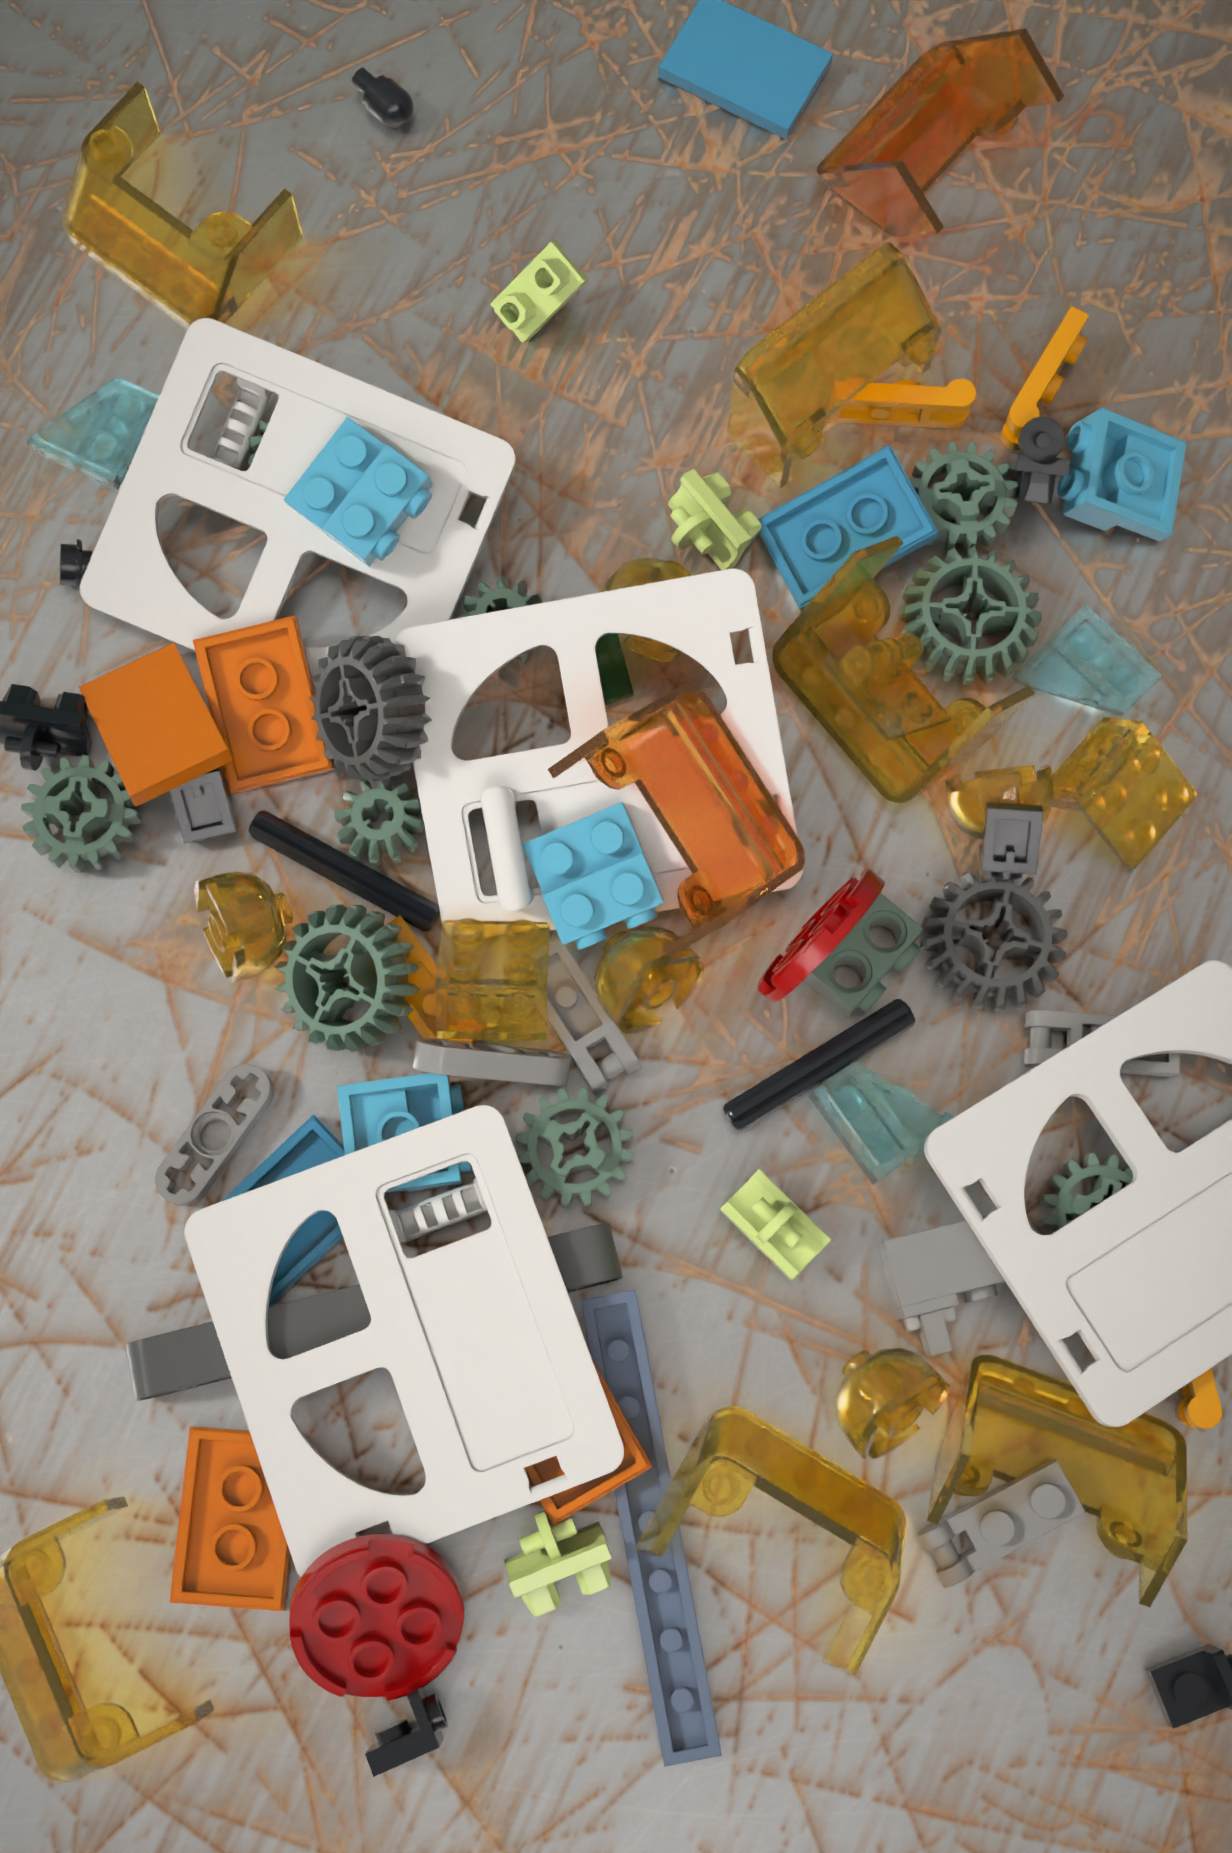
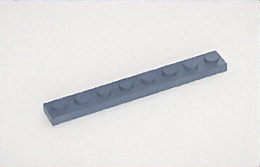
M636 1290L581 1300L590 1353L654 1465L616 1488L615 1494L664 1767L722 1756Z

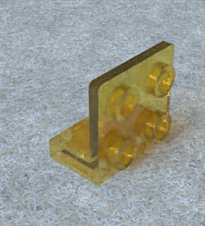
M1103 717L1038 791L1049 806L1081 812L1124 867L1131 869L1137 868L1197 797L1195 789L1143 721Z
M472 918L444 920L442 922L435 983L437 1039L547 1041V984L550 924L548 922H532L524 919L515 921H479Z

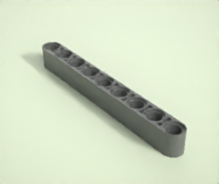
M610 1224L595 1225L548 1237L568 1293L623 1279ZM360 1284L270 1306L268 1308V1337L271 1352L278 1358L288 1359L366 1329L371 1322V1316ZM213 1321L138 1339L125 1344L136 1401L232 1378Z

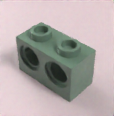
M880 892L874 903L854 928L803 981L846 1018H849L858 1007L867 1013L887 990L880 983L892 968L902 973L921 951V948L914 942L924 928ZM875 926L888 928L894 934L895 945L889 948L876 946L869 937V929ZM841 965L854 967L861 976V984L855 988L841 986L834 977V969Z

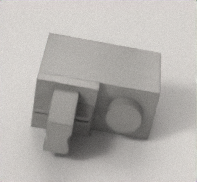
M966 1220L884 1240L877 1245L897 1321L903 1319L906 1332L919 1331L927 1358L953 1351L946 1323L957 1320L954 1306L959 1305L957 1294L963 1293L965 1303L997 1296L998 1293L995 1285L1006 1282Z

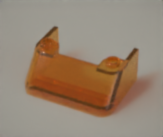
M1026 28L945 41L926 51L908 68L818 165L817 173L831 192L887 235L906 237L909 235L938 234L944 226L923 194L976 136L992 134L994 137L1001 136L1017 124L1019 120L1017 116L1025 107L1059 103L1064 94Z
M682 685L602 730L548 769L554 779L586 760L595 777L609 788L621 790L635 783L689 867L692 874L680 883L677 896L681 912L688 919L692 927L662 948L668 958L727 925L801 871L804 866L805 852L798 836L710 698L704 691L694 685Z

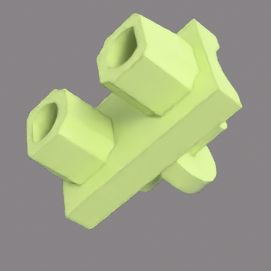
M551 241L490 305L509 330H512L520 341L525 343L589 279L571 262L558 241Z
M692 469L682 475L680 488L667 504L673 511L670 516L679 526L672 535L671 540L678 549H684L694 544L702 555L708 553L721 570L732 569L736 566L744 550L757 537L762 528L761 523L750 510L744 509L732 515L725 505L731 496L729 484L719 472L701 478L696 470Z
M760 1169L720 1208V1211L791 1281L831 1241Z
M541 1511L534 1514L539 1531L519 1539L523 1553L504 1560L509 1577L508 1583L514 1598L521 1596L535 1617L555 1610L561 1604L560 1595L554 1583L558 1580L575 1574L583 1595H592L611 1586L607 1561L612 1559L599 1522L577 1530L572 1518L551 1525L546 1511Z

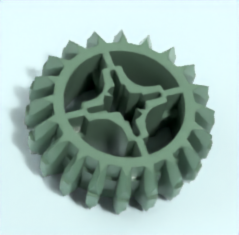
M976 546L968 549L965 559L961 557L955 548L947 552L945 562L934 555L928 561V571L919 568L912 578L914 586L909 585L905 588L902 599L907 604L901 607L899 619L908 624L902 629V640L916 641L910 649L911 658L923 655L928 656L924 665L926 673L933 671L937 665L945 669L942 674L944 683L950 682L954 673L961 674V681L965 687L972 684L975 674L979 675L985 685L993 682L995 671L1006 677L1014 669L1013 662L1018 664L1025 662L1029 655L1027 647H1033L1039 637L1038 632L1033 629L1038 627L1042 620L1041 612L1033 609L1039 601V593L1024 592L1030 583L1029 575L1015 578L1012 575L1016 568L1015 560L1007 562L1004 567L996 563L998 559L996 550L991 551L986 560L979 558ZM955 585H963V589L958 597L944 598L942 603L930 602L940 591ZM984 589L993 594L999 601L987 596ZM968 601L969 612L975 614L973 620L978 618L972 633L971 621L965 619L967 613L962 615ZM998 630L1009 631V636L997 645L978 649L981 636L996 635ZM940 632H945L951 635L955 639L957 645L948 641L944 636L941 635Z
M331 905L326 909V913L324 911L312 912L307 915L308 923H298L295 927H292L296 940L285 941L284 944L280 945L289 956L288 961H280L274 966L281 973H285V982H281L274 989L280 993H287L289 1001L284 1004L281 1011L287 1014L296 1012L297 1017L292 1029L298 1031L309 1030L308 1042L314 1044L326 1042L327 1049L331 1051L344 1050L346 1047L347 1050L355 1052L364 1050L367 1044L370 1046L382 1044L386 1040L385 1033H396L402 1028L397 1016H407L414 1010L404 999L405 996L415 995L420 990L416 985L408 982V974L415 973L420 967L416 963H406L404 958L410 952L413 945L409 942L396 943L402 927L396 924L384 926L385 914L379 911H372L367 914V909L363 905H350L348 908L344 907V905ZM341 934L351 936L347 947H341L337 955H326L323 953L330 942ZM342 969H346L348 972L345 976V971H343ZM350 980L349 985L352 987H348L346 982ZM367 1001L371 1003L367 1012L355 1022L343 1018L346 1009L353 1008L355 1002Z

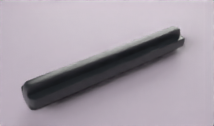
M266 810L259 811L249 826L248 831L255 840L396 917L400 915L405 922L423 932L430 931L435 925L440 914L439 906L436 903Z
M893 1000L727 1102L723 1106V1111L728 1122L737 1132H742L913 1027L916 1020L912 1010L903 1000Z

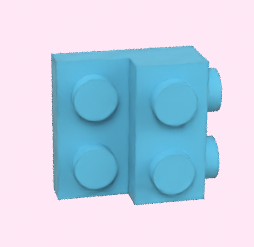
M1101 407L1076 422L1067 435L1065 446L1073 455L1068 476L1061 477L1057 489L1058 496L1065 499L1062 515L1103 531L1118 525L1159 542L1172 536L1187 442Z
M347 416L283 500L293 510L370 567L376 558L383 561L394 550L400 539V535L396 532L409 516L412 519H416L424 511L432 498V493L429 489L433 484L428 474L390 445H384Z
M623 802L522 844L562 945L574 941L577 949L581 950L608 938L604 928L624 920L627 928L631 929L658 917L654 907L663 904L664 899Z
M426 1073L337 1086L345 1155L465 1111L461 1084L450 1085L449 1075ZM461 1162L389 1189L386 1193L406 1190L409 1193L463 1185L461 1172L472 1171V1166L469 1162Z

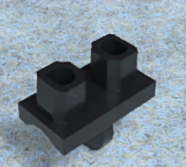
M1035 417L1027 421L1021 428L1018 436V447L1021 453L1008 452L1007 463L1010 469L1017 471L1016 481L1018 487L1013 496L1014 498H1019L1022 501L1052 504L1056 475L1068 476L1070 460L1057 457L1064 445V432L1054 419Z
M11 684L3 700L0 701V743L4 744L5 751L20 753V762L23 769L37 771L43 757L58 759L61 752L89 755L92 746L87 726L89 710L85 697L82 694L70 692L58 694L54 709L39 707L41 700L38 691L30 686Z

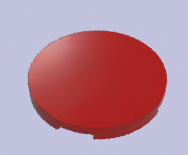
M865 868L860 873L861 878L859 881L856 878H850L801 927L802 930L787 946L785 950L787 952L786 955L783 957L779 954L772 961L757 985L758 991L769 1001L776 1003L795 989L839 945L868 911L885 885V881L871 868Z
M371 1534L344 1541L318 1557L307 1568L296 1585L289 1610L290 1641L294 1655L300 1667L313 1682L341 1698L344 1694L359 1697L386 1696V1701L407 1696L410 1690L419 1686L423 1688L437 1678L446 1669L457 1652V1644L464 1624L465 1610L459 1581L452 1568L441 1555L427 1545L412 1538L393 1534Z

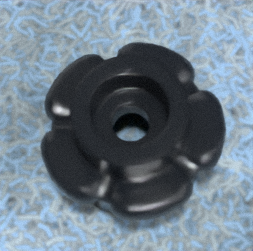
M77 539L76 544L60 545V585L75 586L76 591H80L81 580L93 554V551L82 550V541L80 539Z

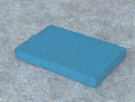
M699 0L660 63L658 77L787 140L831 66L833 53L723 0Z
M890 445L758 519L762 526L759 534L802 613L939 537L936 527Z
M313 1114L222 1201L345 1156L344 1146ZM385 1193V1199L390 1195L389 1193ZM320 1211L314 1214L298 1229L288 1243L274 1276L269 1307L274 1306L344 1239L338 1221L331 1212Z

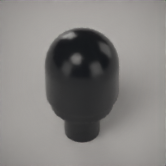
M363 67L356 71L351 83L364 94L362 101L366 105V109L388 127L398 128L407 124L414 110L413 101L409 93L392 78H387L384 75L375 78Z

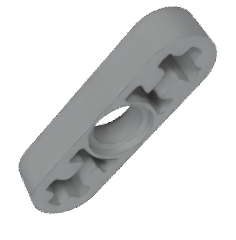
M417 1038L413 1068L441 1075L563 1086L568 1083L571 1056L544 1049L438 1038Z
M252 1064L237 1065L230 1069L220 1081L156 1172V1188L165 1200L178 1206H191L201 1201L273 1100V1083L261 1068ZM256 1077L258 1081L255 1087L260 1092V1096L255 1101L250 1098L242 1101L236 1111L246 1117L239 1125L230 1114L217 1108L223 1100L232 1108L240 1097V1093L235 1089L237 1082L242 1080L249 1083ZM213 1120H222L230 1128V1139L219 1150H208L201 1143L200 1135L203 1127ZM190 1146L202 1157L214 1161L208 1170L201 1163L196 1165L190 1175V1178L196 1184L190 1192L185 1189H180L176 1195L172 1192L176 1184L170 1178L172 1172L175 1169L185 1172L195 1160L185 1154Z

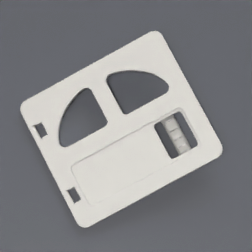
M198 319L189 326L81 580L80 594L84 602L95 610L195 651L193 644L195 639L277 620L303 557L309 553H314L405 592L407 606L401 615L384 629L370 635L390 638L391 642L394 643L398 633L405 628L452 619L515 469V453L508 442L214 319ZM220 373H227L237 377V384L240 388L211 457L208 455L204 456L192 451L189 448V442L217 376ZM273 392L278 395V402L250 468L247 471H240L250 445L249 437L254 436ZM347 416L384 445H390L428 474L433 484L429 489L432 493V498L424 511L416 519H412L409 516L396 532L400 535V539L394 550L383 561L376 558L370 567L293 510L283 500ZM470 493L480 498H487L475 528L460 521ZM177 496L266 533L267 543L241 605L237 613L231 618H218L204 608L188 592L172 569L164 552L158 527L159 505L167 497ZM305 647L312 677L320 674L319 659L328 657L329 647Z
M726 569L405 628L396 636L394 644L404 645L406 657L416 658L415 674L425 676L421 687L423 695L430 697L425 703V713L432 721L424 724V731L429 741L419 745L421 759L413 761L443 931L453 943L470 945L556 930L542 898L541 888L532 889L528 882L515 809L517 801L533 800L535 802L542 835L623 802L664 899L663 904L654 907L656 912L787 890L795 886L800 880L803 865L754 582L746 572L740 569ZM748 629L754 663L748 662L735 665L730 634ZM609 633L634 635L661 642L685 653L701 664L717 680L727 698L725 710L720 715L711 718L621 734L612 732L608 724L596 656L598 640ZM539 646H548L554 649L558 656L571 729L570 739L560 745L470 761L458 758L453 751L455 729L464 708L479 687L497 670L517 656ZM776 794L782 829L763 830L758 799ZM482 808L498 895H484L481 888L469 821V814L474 809Z
M1217 960L1201 964L939 1126L928 1135L924 1144L926 1159L1093 1418L1106 1427H1120L1128 1424L1232 1354V1119L1182 1151L1172 1152L1165 1146L1120 1076V1069L1124 1062L1144 1056L1165 1053L1196 1054L1218 1059L1232 1065V968L1226 963ZM1068 1097H1079L1088 1104L1132 1170L1133 1179L1129 1185L1054 1233L1040 1235L1031 1229L1025 1210L1024 1189L1029 1160L1036 1141L1052 1114ZM977 1180L980 1181L997 1208L986 1215L985 1218L982 1217L964 1187H968ZM1078 1332L1096 1360L1086 1366L1083 1371L1062 1340Z
M487 1105L475 1106L200 1209L188 1218L184 1228L185 1240L290 1554L300 1577L324 1552L344 1541L358 1537L357 1532L388 1521L393 1535L412 1538L425 1545L611 1473L621 1464L624 1456V1445L505 1120L495 1108ZM461 1162H469L476 1177L473 1180L474 1182L397 1211L388 1209L385 1193L389 1189ZM328 1211L338 1221L371 1316V1322L362 1331L291 1358L281 1359L271 1352L268 1337V1308L274 1276L288 1243L298 1229L317 1212ZM486 1212L490 1215L491 1227L483 1232L414 1258H408L404 1254L401 1244ZM380 1367L386 1368L391 1373L425 1470L426 1481L424 1487L416 1494H391L369 1488L349 1478L330 1464L304 1436L293 1418V1408L296 1402L306 1395ZM557 1456L561 1470L565 1474L530 1487L525 1467Z

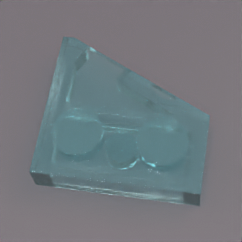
M115 377L31 435L27 444L32 452L118 490L127 474L159 395L119 377Z
M1085 604L1013 675V680L1019 685L1122 717L1160 680L1162 675Z
M854 1062L813 1090L808 1096L872 1185L924 1149L928 1135L939 1126L954 1118V1116L947 1112L941 1115L914 1100L916 1095L898 1085L885 1083L881 1080L879 1074L857 1062Z

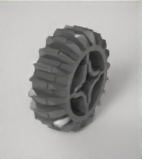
M353 636L349 640H342L338 645L329 647L328 657L319 659L320 674L312 677V682L316 687V694L309 697L315 704V715L311 720L317 721L319 731L316 740L325 743L324 757L334 759V766L337 772H346L350 779L361 781L372 780L377 782L389 780L390 777L409 771L412 761L421 759L419 745L429 741L424 731V724L432 721L425 713V703L430 699V697L423 695L421 687L425 676L415 674L416 658L406 657L404 645L394 644L390 638H382L381 636Z
M967 871L960 877L961 887L949 881L942 888L945 899L934 897L930 902L929 908L936 916H925L921 927L934 935L922 938L920 948L925 951L937 952V954L927 959L925 967L927 970H936L942 967L944 973L938 978L936 985L942 989L951 981L956 984L958 988L952 996L954 1001L960 1002L969 992L974 995L972 1000V1008L974 1010L980 1011L984 1007L987 997H990L994 1011L1003 1012L1007 1005L1008 996L1016 1008H1021L1027 1004V993L1035 998H1039L1046 991L1042 980L1053 982L1058 977L1059 972L1051 963H1061L1066 958V952L1053 944L1063 942L1067 938V931L1062 928L1051 927V925L1062 917V910L1051 909L1046 911L1043 906L1051 898L1049 891H1043L1037 897L1029 892L1034 886L1033 877H1027L1020 886L1013 884L1014 879H1000V881H996V877L992 876L990 871H982L979 883L975 875ZM985 901L993 902L992 909L986 919L974 920L969 918L966 923L954 920L955 915L968 905ZM1012 909L1026 921L1031 930L1033 940H1031V934L1019 930L1014 925ZM997 921L995 932L1000 935L998 940L1003 939L1004 942L990 958L992 948L986 944L989 939L983 940V937ZM952 939H956L958 946L969 949L976 960L975 971L967 967L960 959ZM1021 956L1032 959L1029 968L1024 973L1007 979H993L995 970L1000 965V960H1018Z

